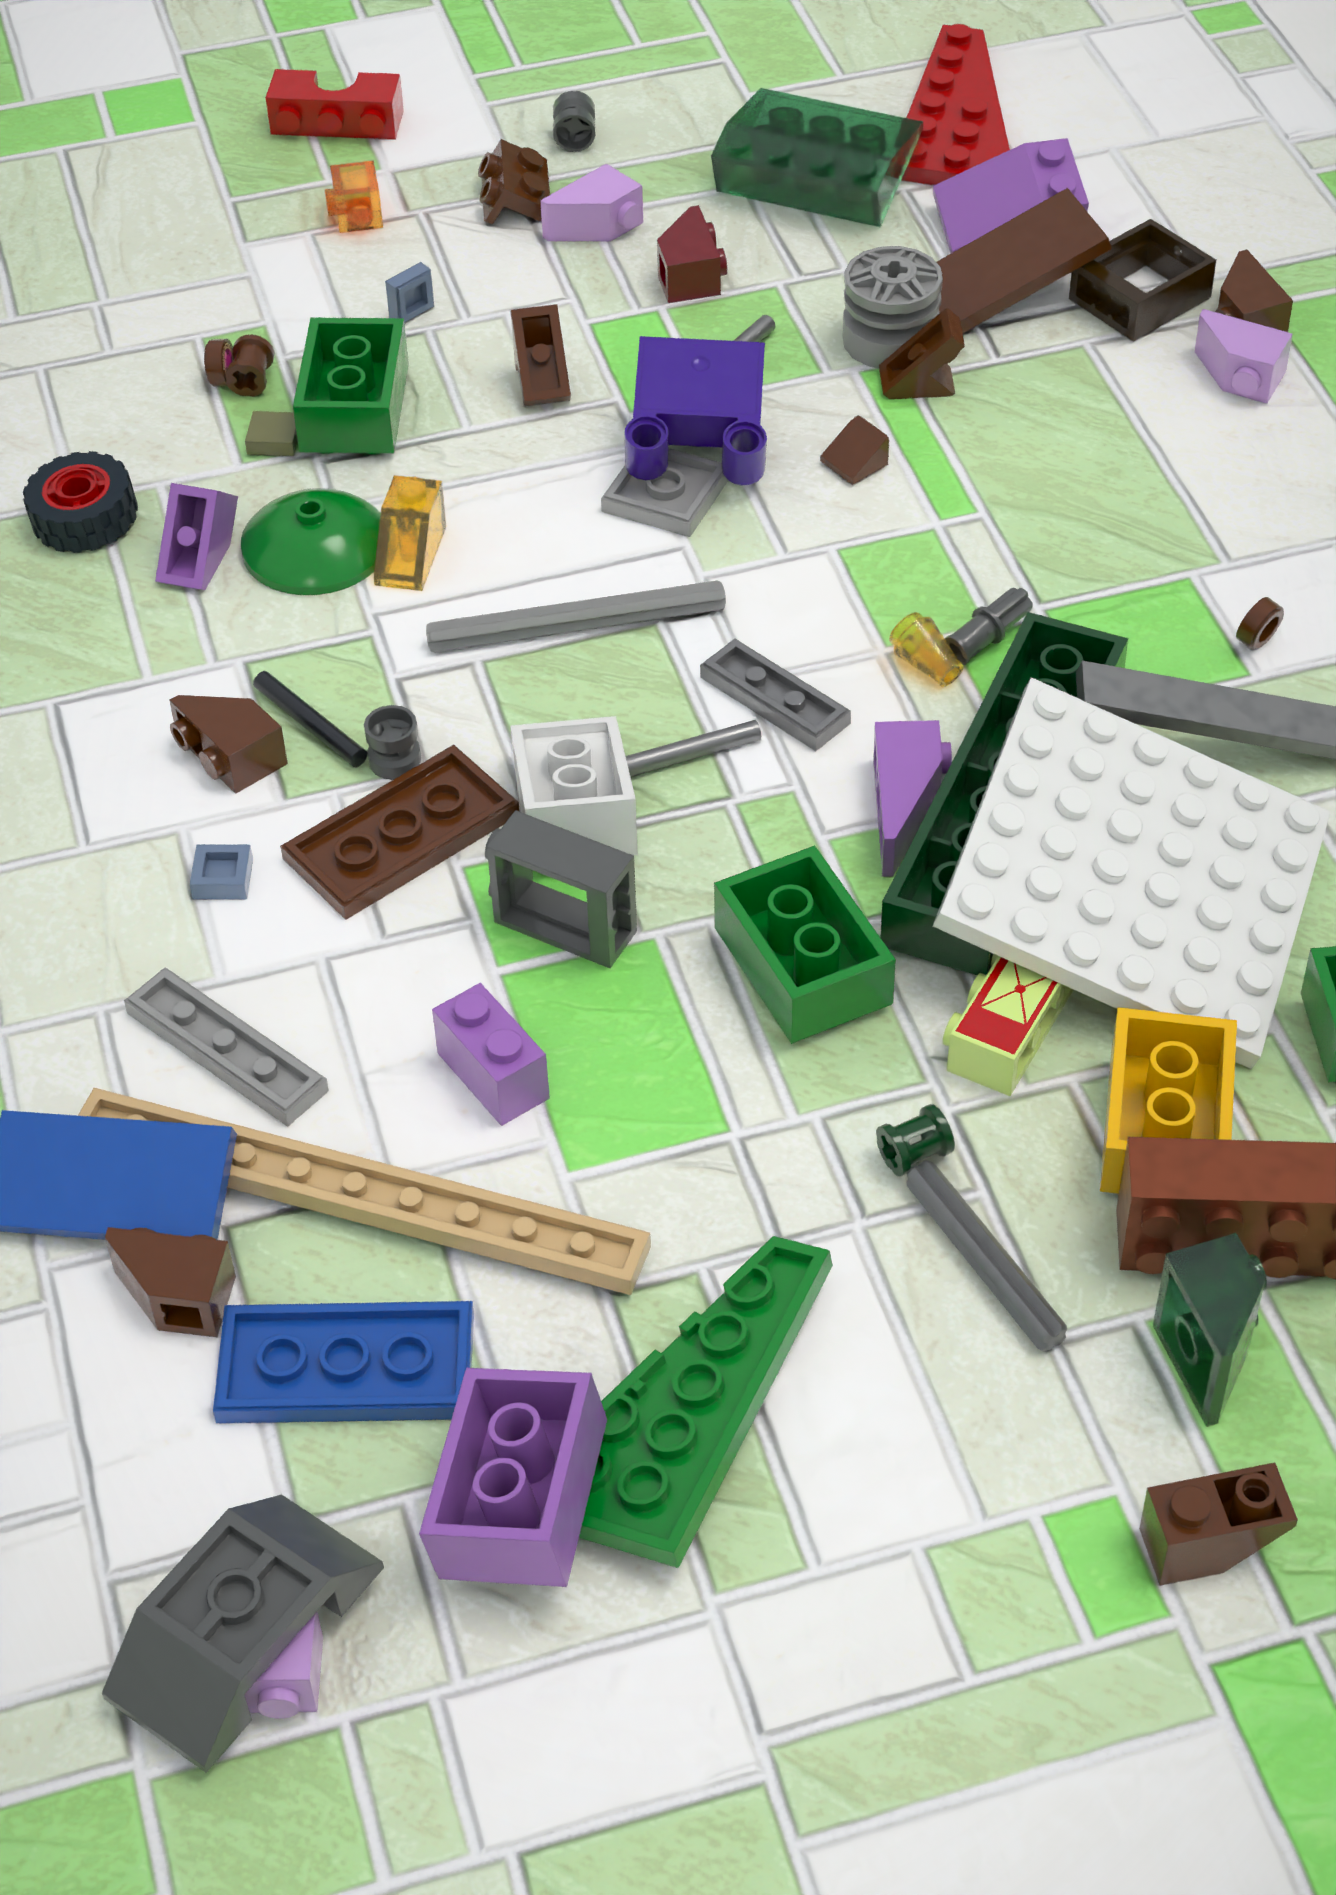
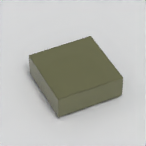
M253 411L245 439L247 454L294 456L298 442L294 413Z

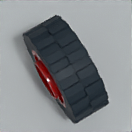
M89 451L88 453L73 452L71 455L56 457L52 462L40 466L38 471L28 478V484L23 489L24 505L37 539H41L43 545L54 547L56 551L80 553L84 550L100 549V546L111 544L120 535H124L129 530L131 523H134L137 518L138 503L128 470H125V466L120 460L116 461L109 454L102 455L95 451Z

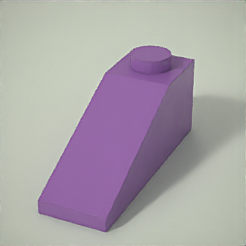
M939 720L875 722L873 766L882 877L894 876L941 785L942 774L947 773L952 763L951 742H941Z

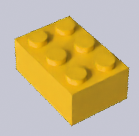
M1117 1008L1110 1059L1100 1192L1119 1194L1128 1137L1232 1140L1237 1020Z

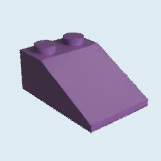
M1068 138L1021 144L934 185L932 191L950 254L1066 188L1072 192L1087 212L1089 207V201Z

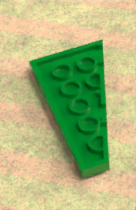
M772 1236L723 1283L725 1292L702 1314L694 1311L679 1326L681 1335L662 1353L655 1349L601 1401L607 1417V1423L579 1538L679 1568L833 1267L830 1250Z

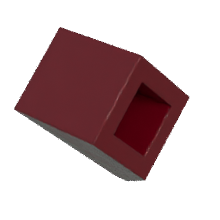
M699 205L689 207L657 239L658 278L668 303L721 295V276L727 275L726 255L723 248L716 247L714 225L712 222L706 223Z

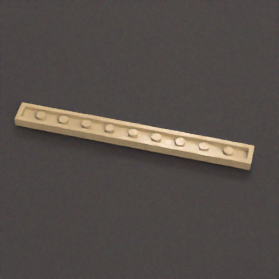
M93 1088L78 1116L230 1126L237 1133L227 1188L632 1295L651 1248L650 1232L98 1088Z

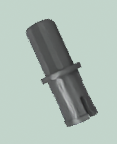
M1010 588L988 607L981 606L976 608L972 613L970 621L944 639L943 647L948 657L956 664L963 666L990 643H1000L1005 637V631L1032 610L1033 602L1028 597V592L1023 588Z

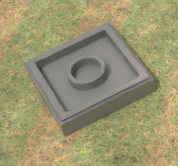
M668 448L667 470L662 476L654 480L637 479L629 474L624 465L601 498V512L691 537L728 480L723 475L721 462Z

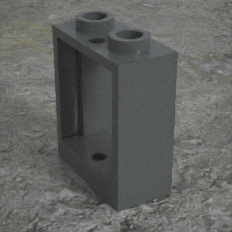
M517 810L514 811L501 829L497 828L491 833L485 847V858L489 864L490 884L488 892L489 896L492 897L494 922L611 968L637 932L634 855ZM532 870L586 891L587 902L534 882Z

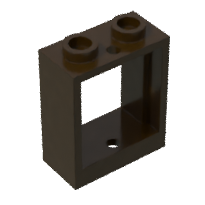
M1150 218L1110 240L1112 247L1110 251L1071 272L1069 300L1134 342L1211 298L1216 259ZM1148 266L1169 281L1145 293L1124 278Z

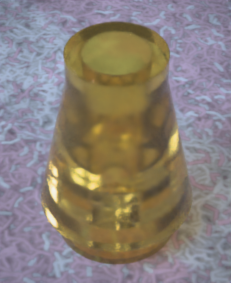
M914 612L904 617L892 630L889 640L894 646V654L934 679L941 687L953 683L962 673L964 665L956 658L931 617H923L920 613Z

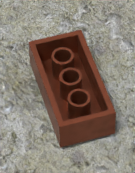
M1128 1137L1116 1209L1120 1270L1141 1271L1147 1274L1196 1272L1209 1276L1259 1274L1272 1278L1322 1276L1336 1280V1143Z

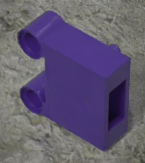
M640 336L633 419L626 425L624 431L625 467L629 474L641 480H654L662 476L668 466L669 445L722 448V472L727 480L742 486L758 482L764 475L767 447L766 432L760 425L765 342Z

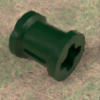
M934 1104L922 1107L918 1116L894 1127L891 1124H884L876 1129L877 1145L881 1156L896 1176L907 1174L914 1163L936 1153L939 1156L949 1155L955 1148L951 1127L944 1114ZM921 1136L920 1141L912 1145L909 1144L910 1139Z

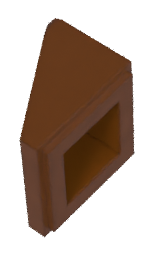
M858 415L844 427L820 455V461L853 485L888 465L889 437Z

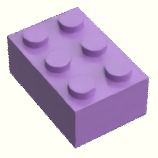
M466 1368L419 1532L438 1579L567 1587L607 1423V1417L592 1373Z

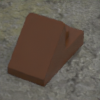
M557 304L511 310L515 368L519 372L524 407L570 401L571 392Z
M945 308L879 364L884 396L888 399L949 397L955 394L952 371L948 363L952 362L965 347L960 318L956 314Z

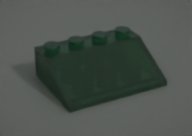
M760 88L726 122L711 154L716 191L881 227L924 125L922 121Z

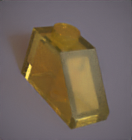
M394 475L381 507L373 577L375 586L423 591L447 527L442 481Z

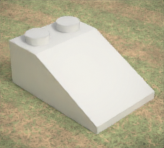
M616 716L510 725L520 812L628 854L638 855L636 799Z

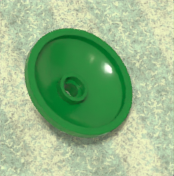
M328 488L299 490L276 498L254 514L245 526L241 537L242 558L250 574L265 586L280 592L296 595L328 594L356 585L370 576L381 565L389 547L387 524L376 507L351 493Z

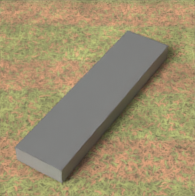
M166 967L124 1000L127 1014L287 1127L329 1091L327 1078Z

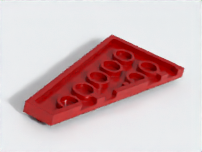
M964 24L942 25L888 163V179L936 185L1010 150L984 30L970 28Z

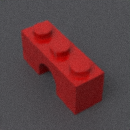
M275 69L266 94L271 135L396 140L404 112L400 74L358 72L356 81L350 87L331 91L319 88L317 71Z

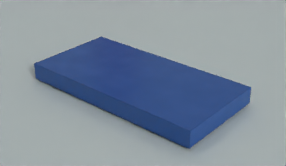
M2 1110L0 1117V1232L105 1240L108 1227L129 1230L133 1228H147L157 1233L189 1237L193 1235H207L218 1240L237 1133L230 1126Z
M473 1301L225 1305L213 1405L215 1422L219 1424L451 1420L466 1368H472Z

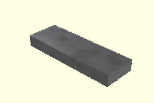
M736 638L700 664V678L815 751L851 724V710Z

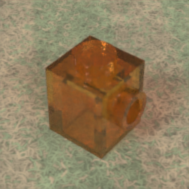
M374 160L330 165L333 188L324 189L328 216L337 215L339 232L345 233L383 228L380 193Z

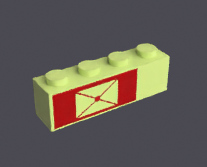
M993 954L992 967L988 974L979 973L975 978L969 991L968 1006L963 1014L955 1012L950 1018L943 1035V1044L949 1046L948 1072L1011 1096L1074 989Z

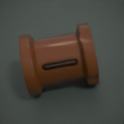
M253 334L243 335L236 340L232 352L234 362L230 363L225 372L226 384L232 392L240 396L255 397L264 391L267 384L265 371L272 365L275 354L273 346L268 340Z

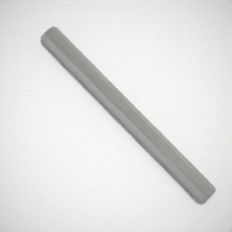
M715 580L434 621L426 624V637L430 651L435 653L720 611L725 608L726 595L722 582Z

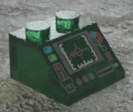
M1237 1233L1166 1253L1153 1321V1328L1206 1427L1219 1423L1249 1353L1254 1327L1258 1325V1309L1262 1292L1267 1287L1265 1271L1256 1255H1249Z

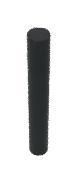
M262 671L257 674L253 685L258 691L353 767H359L365 762L368 753L362 746L268 671Z

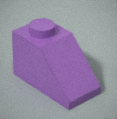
M171 483L155 582L206 590L231 545L238 496L218 490Z

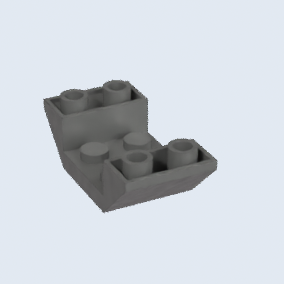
M282 1494L228 1508L137 1607L103 1688V1698L207 1773L252 1721L244 1694L322 1605L342 1617L384 1569L383 1561Z

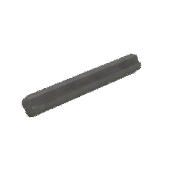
M929 1160L923 1161L918 1166H913L907 1173V1187L1037 1349L1045 1352L1054 1346L1060 1345L1066 1338L1067 1325L940 1169Z

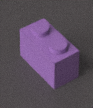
M481 982L432 1009L437 1053L501 1126L550 1099L546 1054Z

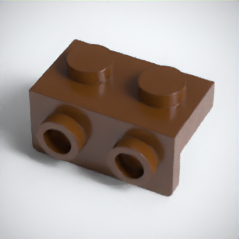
M500 139L493 153L487 152L484 155L478 170V176L482 179L480 202L483 203L484 221L494 224L505 206L542 222L540 200L550 195L547 159L532 148H521Z

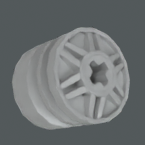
M884 246L864 251L850 260L844 271L845 309L843 311L844 348L853 359L866 366L879 368V364L939 314L943 278L941 267L931 256L917 249L902 246Z

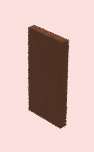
M1066 188L937 261L936 263L941 267L943 278L939 313L945 308L951 310L960 318L962 333L1110 251L1112 247L1109 237L1072 192Z
M452 745L280 846L282 859L347 920L493 832L495 829L503 826L515 810L520 812L519 802L459 748Z

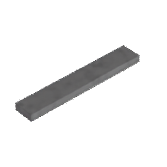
M1082 661L1076 671L1078 699L1134 724L1336 759V706Z

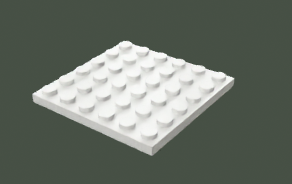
M1031 677L1022 694L933 927L1116 1009L1119 1007L1237 1020L1235 1062L1252 1069L1260 1059L1331 811Z

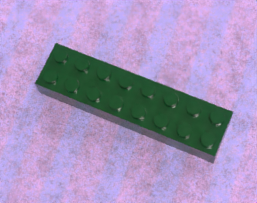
M1027 612L882 901L880 938L888 949L970 974H988L992 967L993 953L933 927V924L1022 694L1032 677L1077 698L1076 671L1081 662L1087 661L1125 668L1128 638Z

